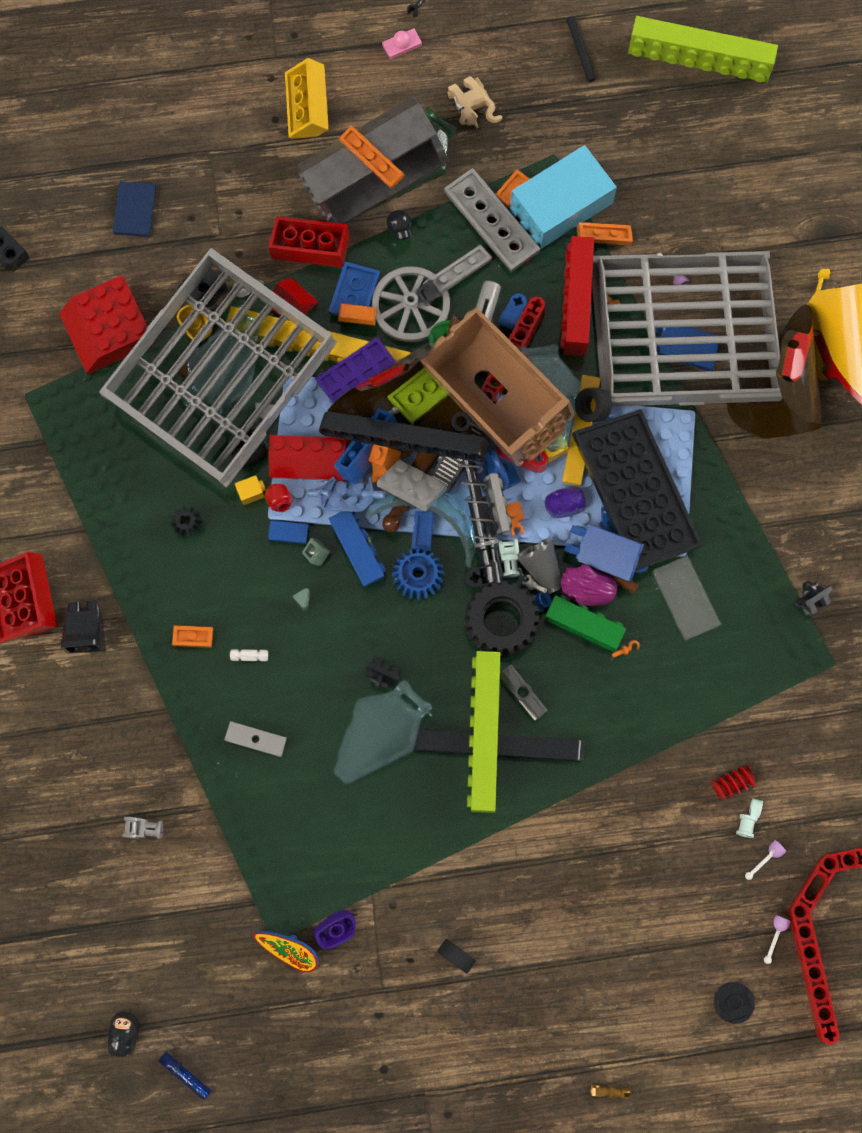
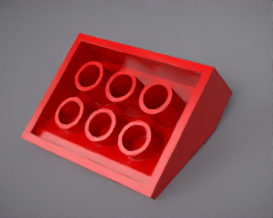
M26 552L0 563V644L44 633L56 628L57 622L43 555Z

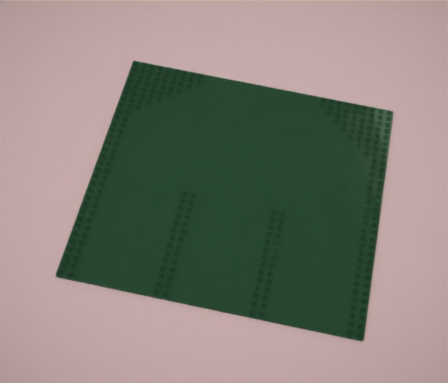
M551 155L519 171L531 179L559 160L556 155ZM513 173L487 184L488 187L496 194ZM471 191L465 195L470 197L473 196L475 193L474 191ZM452 201L412 218V225L409 230L411 237L408 239L397 241L394 234L389 230H385L348 247L345 261L380 271L379 283L388 273L403 267H420L437 274L481 244L492 257V260L448 290L450 310L447 320L451 321L454 315L457 316V319L463 320L467 312L476 308L483 282L492 281L499 284L501 290L491 322L509 339L512 330L499 325L498 322L511 297L514 294H523L526 297L527 304L531 298L541 297L545 301V315L524 355L568 400L576 399L582 375L600 378L592 289L589 343L586 356L563 355V348H560L562 337L561 323L563 319L562 305L564 302L563 288L565 285L564 271L566 267L565 253L567 243H571L572 236H578L577 227L544 248H540V252L533 256L529 263L522 264L513 272L509 271ZM483 203L476 205L478 210H483L486 207ZM491 216L487 218V221L495 223L497 219ZM514 216V218H515V219L519 222V224H520V219H519L517 216H516V217ZM589 218L585 223H593V221ZM500 230L498 234L501 237H506L508 232ZM513 243L509 246L511 250L516 251L519 249H515L517 246L516 243ZM594 243L593 256H611L605 244ZM310 264L264 285L272 291L277 282L293 278L318 301L306 316L327 331L368 342L378 337L384 346L411 353L429 344L428 338L417 342H405L392 338L379 327L376 321L375 326L338 321V316L329 314L328 310L342 268ZM402 276L401 278L409 292H412L418 276ZM605 277L606 287L628 286L623 277ZM396 280L391 281L383 290L384 292L404 295ZM252 293L245 297L235 298L220 318L226 321L231 306L241 308ZM633 294L609 295L612 301L619 299L620 304L637 303ZM442 296L430 304V306L442 311ZM380 297V314L401 302ZM257 298L249 311L260 313L266 306V303ZM485 305L483 309L484 315L487 309V305ZM218 307L211 309V311L215 312ZM404 309L384 319V321L398 331ZM418 309L427 329L433 326L439 319V316L423 309ZM273 310L268 314V316L280 317ZM642 311L608 312L609 322L647 321ZM410 313L403 333L422 332L414 314ZM526 322L525 324H526V325H531L532 323H531V322ZM216 323L212 327L211 336L200 343L195 359L197 363L194 364L193 369L224 330ZM180 324L162 331L155 339V344L150 346L141 358L148 363H152L179 329ZM646 328L610 329V339L648 338ZM184 333L157 368L163 374L168 373L192 341L186 333ZM230 335L227 337L187 389L189 393L194 396L199 393L239 341L237 338ZM518 337V338H516V339H518V340H523L524 338H523V337ZM244 345L204 397L203 403L209 407L213 405L253 353L251 348ZM267 346L265 350L274 355L280 346ZM646 346L611 347L612 357L650 356L649 349ZM286 351L280 361L289 366L299 351ZM312 355L306 356L295 372L299 373ZM262 356L258 357L218 409V414L224 418L227 417L269 361ZM125 358L88 375L83 367L25 394L29 408L269 932L290 936L835 665L834 659L810 616L804 613L802 607L796 608L794 602L800 598L694 405H642L645 407L691 410L695 412L689 515L703 546L687 552L684 557H673L651 565L643 573L634 572L632 580L639 584L633 595L618 585L616 596L609 604L586 606L588 611L594 614L599 612L606 616L605 619L611 622L616 620L626 628L616 651L621 650L624 645L628 647V644L633 640L639 642L640 647L638 650L636 649L637 644L633 643L631 646L632 650L629 651L628 655L622 654L613 658L612 653L614 652L546 621L545 616L549 608H545L543 612L538 613L540 617L538 630L528 648L520 651L515 656L509 655L508 658L500 656V673L506 667L512 665L523 680L531 686L532 691L548 712L534 722L500 679L498 735L584 741L583 762L497 757L495 813L471 812V807H467V795H471L472 787H468V775H472V767H468L469 755L408 751L409 730L474 733V727H470V715H474V708H471V696H475V688H471L472 676H476V669H472V657H476V653L480 651V648L475 647L472 644V640L468 638L465 628V611L469 600L472 599V595L476 591L478 592L480 587L468 586L464 581V574L468 569L481 566L479 552L475 550L474 545L477 544L476 538L432 535L431 551H427L426 555L433 552L434 556L432 559L438 557L439 562L437 564H443V568L440 569L444 571V576H440L443 579V583H437L440 586L439 590L433 588L435 591L434 595L427 592V599L421 594V599L417 600V595L415 594L413 599H410L409 592L406 596H403L402 592L404 589L398 591L397 586L399 584H394L393 580L396 578L392 577V573L396 572L393 569V565H399L396 559L404 560L401 554L405 553L409 556V549L412 550L413 554L416 553V550L412 549L413 533L387 532L386 530L364 528L369 537L365 539L369 546L373 545L377 552V555L374 556L377 563L381 561L386 570L383 573L385 578L364 588L332 525L301 523L309 525L307 543L311 537L320 539L331 550L323 564L318 566L311 564L302 554L307 544L268 540L270 521L277 520H270L268 518L269 506L265 498L244 506L242 504L235 483L256 475L258 481H263L266 490L272 484V478H269L270 435L278 434L280 414L266 431L267 436L264 438L266 450L262 459L253 465H244L226 488L211 474L109 399L107 400L100 395L99 391ZM330 359L323 361L312 377L317 378L337 364L336 361ZM649 363L613 364V374L651 373V365ZM658 363L659 373L675 372L671 363ZM136 364L114 394L124 400L146 370ZM276 366L272 369L233 420V425L239 429L242 428L255 411V403L262 402L284 372ZM178 371L172 380L178 385H182L186 378L180 377ZM482 371L476 375L475 384L480 389L490 372ZM152 375L129 405L138 411L161 381ZM680 380L660 381L661 392L686 391ZM651 381L613 382V393L653 392ZM493 383L491 385L498 386L499 383ZM166 386L144 416L153 422L175 394V391ZM283 387L276 394V396L273 398L270 404H276V402L282 396ZM506 388L504 389L502 394H507ZM181 397L159 427L168 433L190 402ZM196 408L174 438L183 444L205 413ZM259 417L251 428L256 429L263 420ZM211 418L189 449L198 455L220 424ZM226 429L204 460L213 466L229 445L228 443L233 433ZM241 440V442L237 445V452H239L245 444L244 441ZM232 455L228 457V459L219 469L221 473L224 472V470L227 468L230 462L234 459ZM183 506H186L187 511L190 507H193L194 512L199 511V517L203 519V522L200 523L202 529H196L197 536L190 533V539L187 538L186 534L183 538H180L179 533L174 534V527L170 526V523L174 521L171 519V515H177L175 510L179 509L181 512ZM187 520L183 521L186 525L190 523ZM518 542L519 553L525 548L536 544ZM486 545L488 558L491 560L488 545ZM554 546L561 579L563 577L562 573H565L567 568H577L584 564L578 562V559H576L577 555L564 551L565 546ZM518 561L517 567L520 576L507 578L505 581H508V584L513 585V582L519 584V588L528 590L529 596L537 595L540 590L535 588L529 590L522 583V581L527 582L529 580L527 575L531 574ZM501 563L502 573H505L504 564ZM591 567V568H593V569H595V570H597V571H599V572L602 571V570L596 569V568H594V567ZM481 568L479 569L480 575H475L473 572L472 576L469 577L474 583H476L478 578H481L482 584L485 583ZM416 570L413 576L420 578L423 576V572ZM305 588L310 591L307 611H303L292 597ZM562 588L549 594L551 604L555 595L560 597L561 593H564ZM573 600L570 601L571 603H573V604H575V605L579 604V603H577V602H575V601H573ZM496 603L486 610L484 625L494 635L509 636L518 629L520 615L513 606L506 603ZM174 626L213 627L212 648L173 646ZM232 649L239 651L267 650L268 661H260L259 659L257 661H241V659L239 661H232L230 659V651ZM375 657H379L385 661L383 668L387 670L392 665L401 667V677L397 689L390 686L385 689L380 686L378 691L374 690L375 684L369 681L370 677L364 675L368 662H372ZM522 688L517 691L518 695L522 698L528 696L526 689ZM230 721L286 737L287 741L282 757L225 741ZM259 737L253 738L254 743L259 741Z

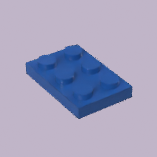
M345 261L328 313L339 316L340 303L370 307L373 293L380 277V271Z

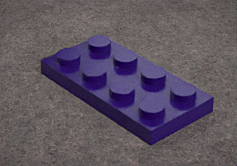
M376 337L315 378V380L333 404L341 395L394 364L396 361L379 338Z

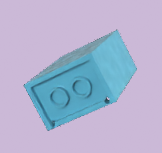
M584 145L513 189L510 199V211L515 217L517 216L520 219L521 226L525 231L528 230L531 234L530 237L542 249L577 227L579 222H585L613 204L617 187Z

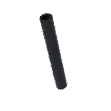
M570 16L566 21L588 83L594 82L596 77L574 16Z

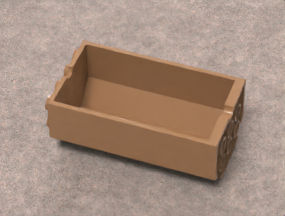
M476 307L474 310L467 312L462 321L451 327V333L447 337H440L432 350L420 362L429 376L469 415L516 466H520L523 464V460L531 461L554 442L566 429V420L570 421L575 413L571 402ZM482 371L490 372L507 389L508 393L494 404L475 384V377L478 373Z

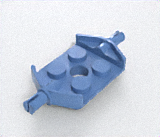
M332 477L320 489H309L307 492L308 497L319 498L323 511L362 512L375 499H386L387 497L386 491L375 490L371 477L368 478L369 483H357L356 485L351 482H337L335 477Z

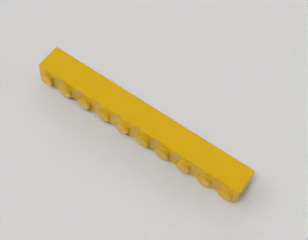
M231 306L226 320L227 323L232 320L240 308ZM248 310L235 328L241 333H245L259 313ZM267 315L250 339L254 342L262 341L279 318ZM287 320L268 346H281L296 325ZM302 330L287 351L292 352L295 350L300 352L311 336ZM330 332L334 340L337 341V344L324 361L330 359L338 364L369 342ZM317 341L306 356L313 355L321 345V342ZM385 346L396 362L411 353Z

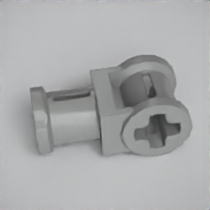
M124 817L126 823L125 832L122 834V837L140 839L146 838V836H154L157 839L162 838L163 821L155 823L148 822V820L142 818Z

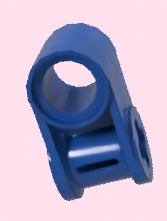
M518 293L511 297L506 309H504L500 316L499 325L513 331L527 304L526 297L523 294Z

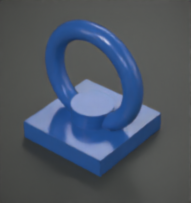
M490 444L488 445L484 461L475 462L476 466L483 468L478 474L480 484H484L483 479L493 473H497L498 477L502 479L503 488L501 491L521 483L513 463L499 457L495 448Z

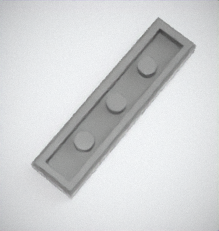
M480 244L428 280H433L441 294H443L489 263L492 257Z

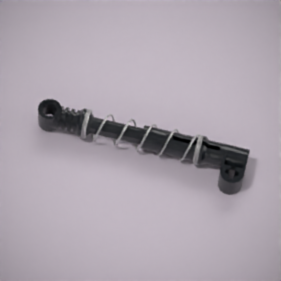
M464 412L456 413L450 421L452 431L473 435L470 432L472 428L469 415ZM456 418H463L465 426L462 428L458 427L455 423ZM462 460L457 466L464 467L466 478L461 483L468 485L470 496L465 498V501L468 502L470 510L468 519L472 520L474 534L472 536L476 538L475 550L479 552L481 566L468 569L465 572L464 581L470 587L490 585L494 581L499 583L504 581L497 549L499 543L493 531L492 525L494 521L490 517L489 506L491 504L487 502L486 496L482 497V491L487 486L480 484L478 474L483 468L476 466L475 462ZM486 545H488L491 560L488 558ZM482 568L485 583L482 584L481 578L476 579V583L469 579L473 572L475 575H480L479 569Z

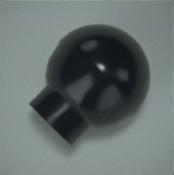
M403 210L391 212L386 221L388 230L395 235L397 241L410 238L409 230L412 223L409 214Z

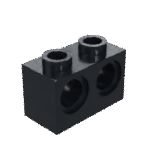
M1 226L0 243L3 242V245L0 246V263L5 269L10 268L15 272L30 257L26 250ZM14 254H15V257H14V258L9 259V257H10L11 255H14Z

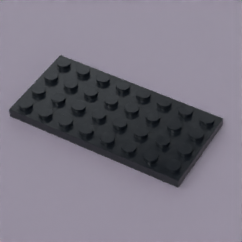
M641 409L576 430L572 433L615 533L644 544L635 571L703 546Z

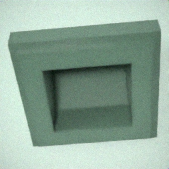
M305 588L292 596L303 611L308 610L310 591Z

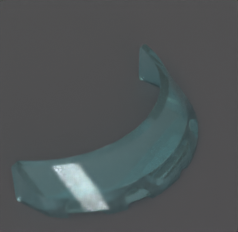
M386 491V499H375L369 505L364 517L369 519L378 512L391 507L414 505ZM444 492L428 510L443 517L458 533L466 553L464 566L470 568L476 551L474 545L476 540L472 536L474 534L472 523L468 519L469 517L463 507L453 497Z

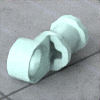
M753 798L749 814H740L741 822L739 830L736 831L737 835L754 838V834H752L753 828L762 811V800Z

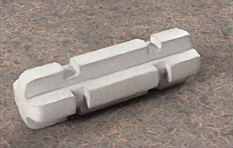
M232 649L230 651V659L232 661H239V659L241 661H257V659L268 661V651H239Z

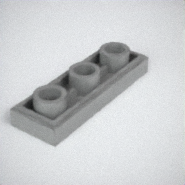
M230 721L224 740L282 757L287 738ZM254 737H259L257 743L253 742Z

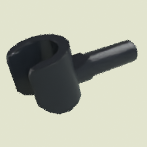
M419 0L415 5L410 4L407 7V13L409 14L411 10H415L412 15L417 17L418 8L424 0Z

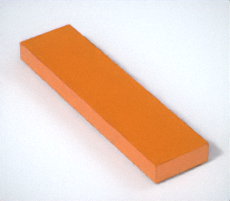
M352 125L338 138L346 148L391 190L405 176L402 171Z

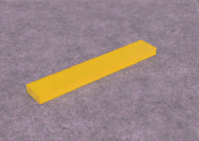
M582 375L579 392L585 388H599L601 378ZM593 398L591 401V409L594 412L596 402ZM576 411L562 483L581 487L585 463L572 433L591 426L593 422L581 420L577 416Z

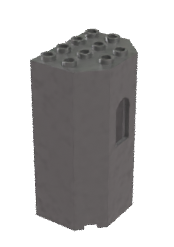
M413 95L356 129L404 173L405 176L392 190L339 140L298 164L300 169L298 173L303 180L305 188L309 191L314 204L327 222L345 224L449 162V159L435 129Z

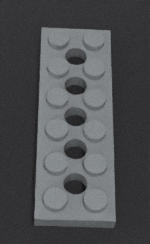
M473 168L444 188L445 194L510 272H513L540 252V247ZM472 190L475 194L469 197L464 192ZM483 203L486 207L483 210H478L476 205ZM493 216L497 221L489 223L487 218ZM500 230H506L508 232V235L506 237L499 236L498 232ZM516 243L520 248L514 251L509 246Z

